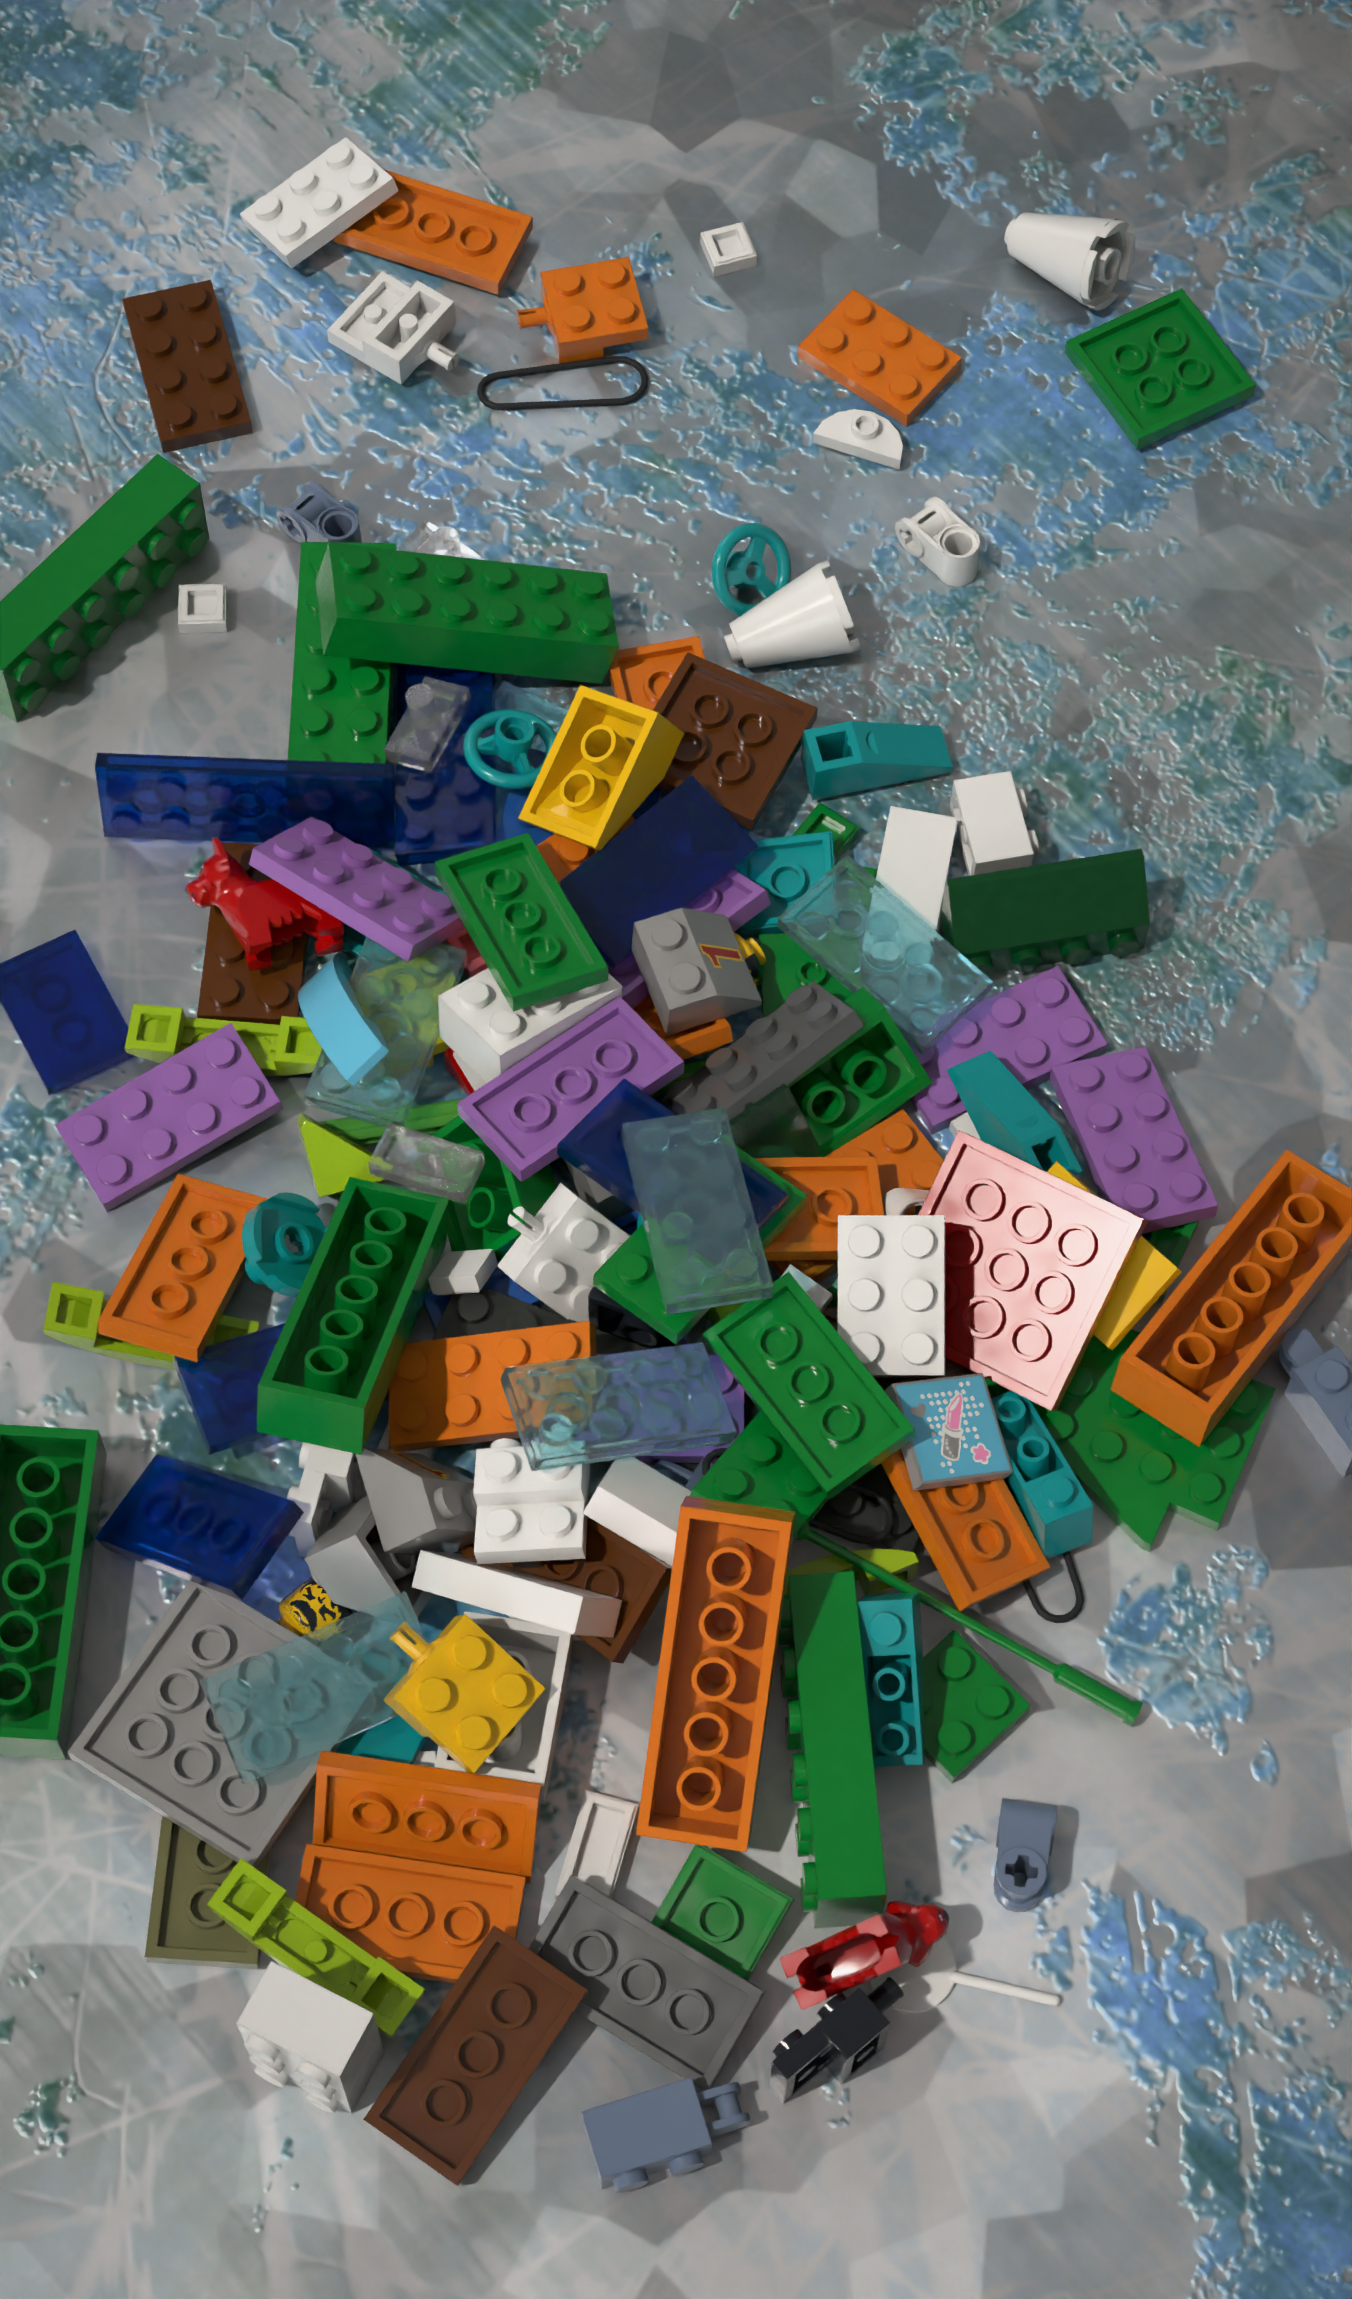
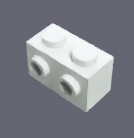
M1011 771L953 780L950 808L953 817L958 818L956 830L968 875L1032 866V860L1039 857L1038 840L1033 829L1027 830L1024 821V817H1027L1025 793L1022 788H1015Z

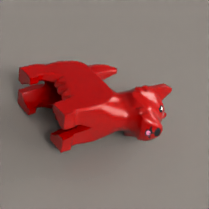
M217 837L212 838L214 855L202 863L199 877L187 884L185 892L197 907L217 906L222 911L234 935L245 951L249 971L271 967L270 947L273 945L280 946L282 941L292 942V936L301 937L303 931L317 938L318 941L315 943L317 956L342 951L343 940L341 935H344L342 921L273 879L263 881L251 880L243 866L226 851L221 841Z
M891 1901L888 1903L884 1913L871 1917L809 1947H803L781 1957L780 1962L786 1977L797 1976L801 1987L793 1991L801 2010L812 2007L829 1999V1997L865 1983L906 1963L919 1967L926 1961L933 1948V1944L947 1933L949 1915L946 1910L933 1903L916 1906L902 1901Z

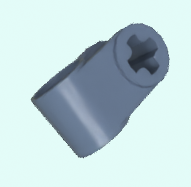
M310 481L304 486V493L291 505H283L276 510L278 523L286 534L298 543H362L357 514L330 495L317 482Z
M1002 1798L996 1839L998 1853L993 1886L994 1895L998 1903L1007 1910L1026 1912L1034 1908L1041 1899L1047 1876L1048 1860L1052 1853L1057 1806ZM1015 1873L1025 1874V1887L1014 1885Z

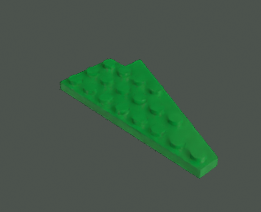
M1131 1329L1113 1350L1108 1348L1093 1334L1057 1411H1051L1031 1401L1084 1491L1141 1549L1148 1552L1152 1547L1167 1510L1217 1531L1276 1389L1251 1379L1205 1441L1198 1447L1110 1390L1120 1358L1140 1332ZM985 1378L990 1398L1011 1391Z

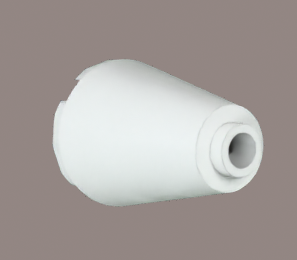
M1028 212L1020 214L1017 219H1013L1009 223L1004 238L1010 256L1087 308L1095 311L1106 309L1119 295L1112 292L1118 279L1126 281L1135 254L1136 241L1135 234L1127 230V227L1131 225L1120 219Z
M828 560L817 563L729 623L732 633L725 635L724 639L734 663L743 660L746 668L853 653L861 649L858 638L851 641L848 640L847 636L854 633L852 629L854 625L835 575L825 579L824 574L831 571Z

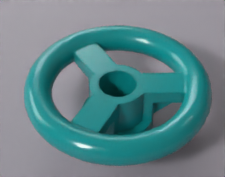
M758 523L743 524L729 531L720 541L712 561L711 573L715 593L728 611L740 617L759 603H742L733 596L729 588H756L765 600L790 583L791 560L782 538L773 529ZM750 538V543L745 551H732L737 543L743 539ZM766 543L773 550L777 561L775 585L765 575V566L762 558Z
M502 709L481 716L469 727L464 738L463 750L470 768L486 782L502 788L523 789L534 785L544 764L543 761L535 769L527 758L534 736L538 734L546 746L547 757L557 735L544 720L534 714L516 709ZM495 726L494 735L480 738L485 731ZM480 754L499 756L504 761L512 763L518 774H507L491 768L483 761Z

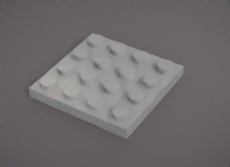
M194 1573L68 1750V1754L72 1760L234 1861L238 1862L242 1858L257 1868L315 1783L317 1762L321 1751L336 1752L377 1691V1685L361 1673Z

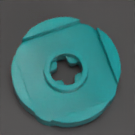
M279 1193L259 1203L245 1214L242 1229V1245L245 1257L247 1258L245 1270L248 1277L254 1283L266 1284L270 1289L279 1294L297 1297L328 1225L325 1227L321 1219L315 1214L320 1209L311 1200L294 1193ZM286 1235L289 1236L290 1244L297 1246L298 1252L293 1254L288 1250L284 1242Z

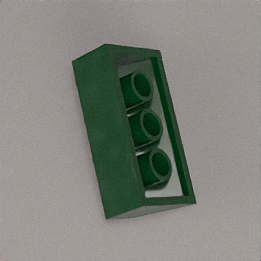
M1142 849L946 879L939 931L951 979L966 977L970 980H979L996 972L1008 970L1028 972L1046 964L1058 962L1078 964L1090 957L1108 954L1122 957L1130 955L1139 949H1144L1150 921Z

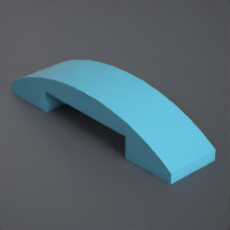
M337 953L298 991V1001L303 1016L318 1043L344 1079L354 1086L390 1050L379 1027L364 1016L351 988L356 979L346 958Z

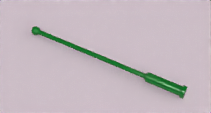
M809 1524L796 1538V1540H809L903 1593L919 1592L921 1603L1051 1673L1054 1682L1123 1719L1122 1722L1126 1725L1131 1726L1138 1716L1143 1702L1136 1698L1132 1700L1066 1663L1057 1665L818 1534L810 1529Z

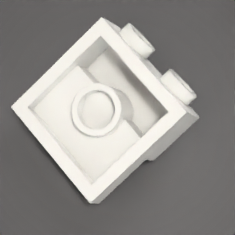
M556 1435L547 1438L543 1445L522 1446L516 1440L503 1438L492 1442L490 1448L476 1449L473 1495L477 1505L474 1555L477 1564L586 1559L588 1516L584 1515L583 1512L588 1505L590 1465L583 1443H575L569 1437Z

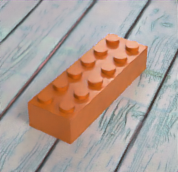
M1286 1149L1122 1355L1110 1390L1200 1447L1281 1342L1285 1333L1291 1329L1352 1249V1189Z
M686 1496L680 1506L636 1831L638 1836L747 1852L752 1833L796 1513L794 1511Z

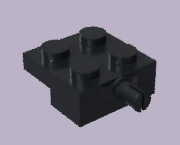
M887 1977L868 1996L861 1988H858L848 1998L842 1992L838 1993L817 2012L816 2016L820 2020L804 2035L799 2029H796L775 2047L773 2053L776 2058L771 2063L769 2088L783 2104L825 2068L842 2085L884 2049L890 2022L882 2013L899 1998L903 1997L904 1993L891 1977Z

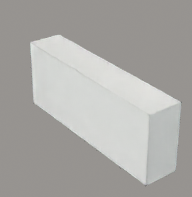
M890 806L860 955L861 974L927 985L955 840L957 817Z
M621 1450L597 1487L583 1514L672 1566L680 1506L685 1497L690 1496L691 1491Z
M420 1550L412 1588L573 1635L613 1638L622 1600L494 1563L477 1564L476 1558L466 1555Z

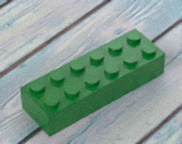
M156 454L0 601V711L18 723L28 712L37 710L43 704L47 694L62 680L69 679L78 669L79 663L94 649L103 647L109 640L112 632L126 618L134 617L151 594L158 588L165 587L173 579L176 571L190 557H196L202 552L210 538L199 482L159 454Z
M301 542L286 778L291 817L388 818L395 663L323 656L315 581L328 543L397 550L396 543Z
M328 543L315 581L323 656L602 684L619 648L607 573Z
M349 1177L258 1384L257 1432L362 1455L429 1289L430 1283L428 1278L439 1264L445 1249L450 1198Z
M0 1424V1756L66 1760L107 1456L99 1430Z
M854 1571L788 1576L787 1591L783 1600L778 1645H788V1647H782L783 1664L780 1665L782 1696L793 1698V1700H787L788 1717H785L787 1749H797L798 1753L792 1754L793 1770H790L791 1796L793 1803L803 1804V1808H797L798 1823L795 1824L796 1849L798 1857H808V1863H802L803 1878H800L803 1912L813 1911L814 1929L854 1926L871 1917L882 1914L887 1898Z

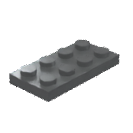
M813 981L807 986L794 990L787 997L785 1003L769 1016L754 1021L747 1028L746 1034L729 1047L714 1052L707 1059L706 1065L689 1078L674 1083L667 1090L666 1096L656 1104L670 1113L676 1129L701 1151H704L864 1025L853 1009Z
M570 1875L528 1948L588 1990L575 2012L684 2079L692 2077L694 2085L704 2091L713 2087L766 1993L762 1988L575 1875Z

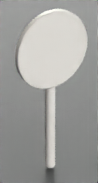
M944 1937L933 1944V1948L926 1961L919 1967L906 1963L869 1980L874 1991L887 1977H891L901 1988L904 1995L890 2007L906 2013L925 2012L938 2006L949 1995L954 1983L1051 2006H1058L1060 2004V1997L1054 1994L957 1972L954 1952Z

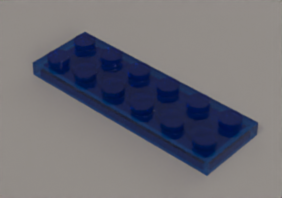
M398 663L395 856L399 866L435 863V861L496 843V786L475 774L468 765L463 750L464 738L469 727L481 716L496 711L495 673ZM495 726L485 731L480 738L494 735ZM480 754L483 761L496 770V755Z
M97 753L95 773L104 837L212 841V838L217 837L222 842L263 843L302 821L313 817L316 820L328 823L334 831L356 844L366 847L396 848L398 833L394 764Z

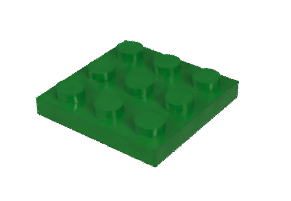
M1182 288L1066 341L1065 354L1137 450L1254 396L1256 384Z

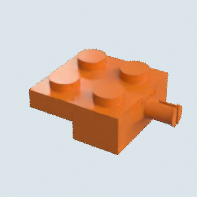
M629 257L540 272L543 307L517 310L520 330L541 325L547 326L552 335L558 363L603 358L604 347L648 340V325Z

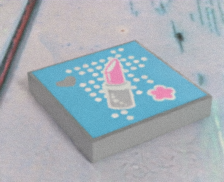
M983 1373L894 1383L884 1390L916 1431L917 1437L901 1447L913 1491L1005 1479L1013 1473Z

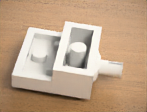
M383 271L327 330L329 343L399 384H402L421 363L428 359L446 368V370L452 371L453 367H456L460 357L458 353L440 344L441 340L456 325L454 301L418 280L412 287H409Z
M560 1183L535 1217L521 1206L513 1210L516 1215L526 1222L525 1224L511 1214L509 1215L508 1225L519 1231L521 1235L497 1266L513 1281L567 1320L571 1319L576 1322L589 1321L588 1296L592 1287H595L593 1285L594 1273L630 1235Z
M303 1442L299 1455V1468L304 1469L299 1487L292 1485L289 1489L284 1516L290 1518L289 1536L295 1538L299 1556L306 1557L331 1522L333 1512H338L340 1508L355 1502L363 1479L354 1453Z

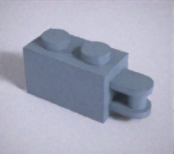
M1302 1327L1291 1328L1285 1333L1278 1350V1359L1291 1377L1284 1394L1339 1474L1344 1478L1352 1474V1365L1338 1346L1324 1352L1310 1331Z
M692 2077L581 2111L582 2124L602 2190L614 2186L616 2193L628 2192L648 2184L649 2179L647 2175L670 2169L671 2175L676 2176L702 2167L704 2165L702 2158L711 2156L712 2153L711 2138L738 2130L751 2123L749 2113H742L737 2095L742 2092L739 2083H728L696 2093ZM716 2104L720 2119L706 2123L701 2108Z

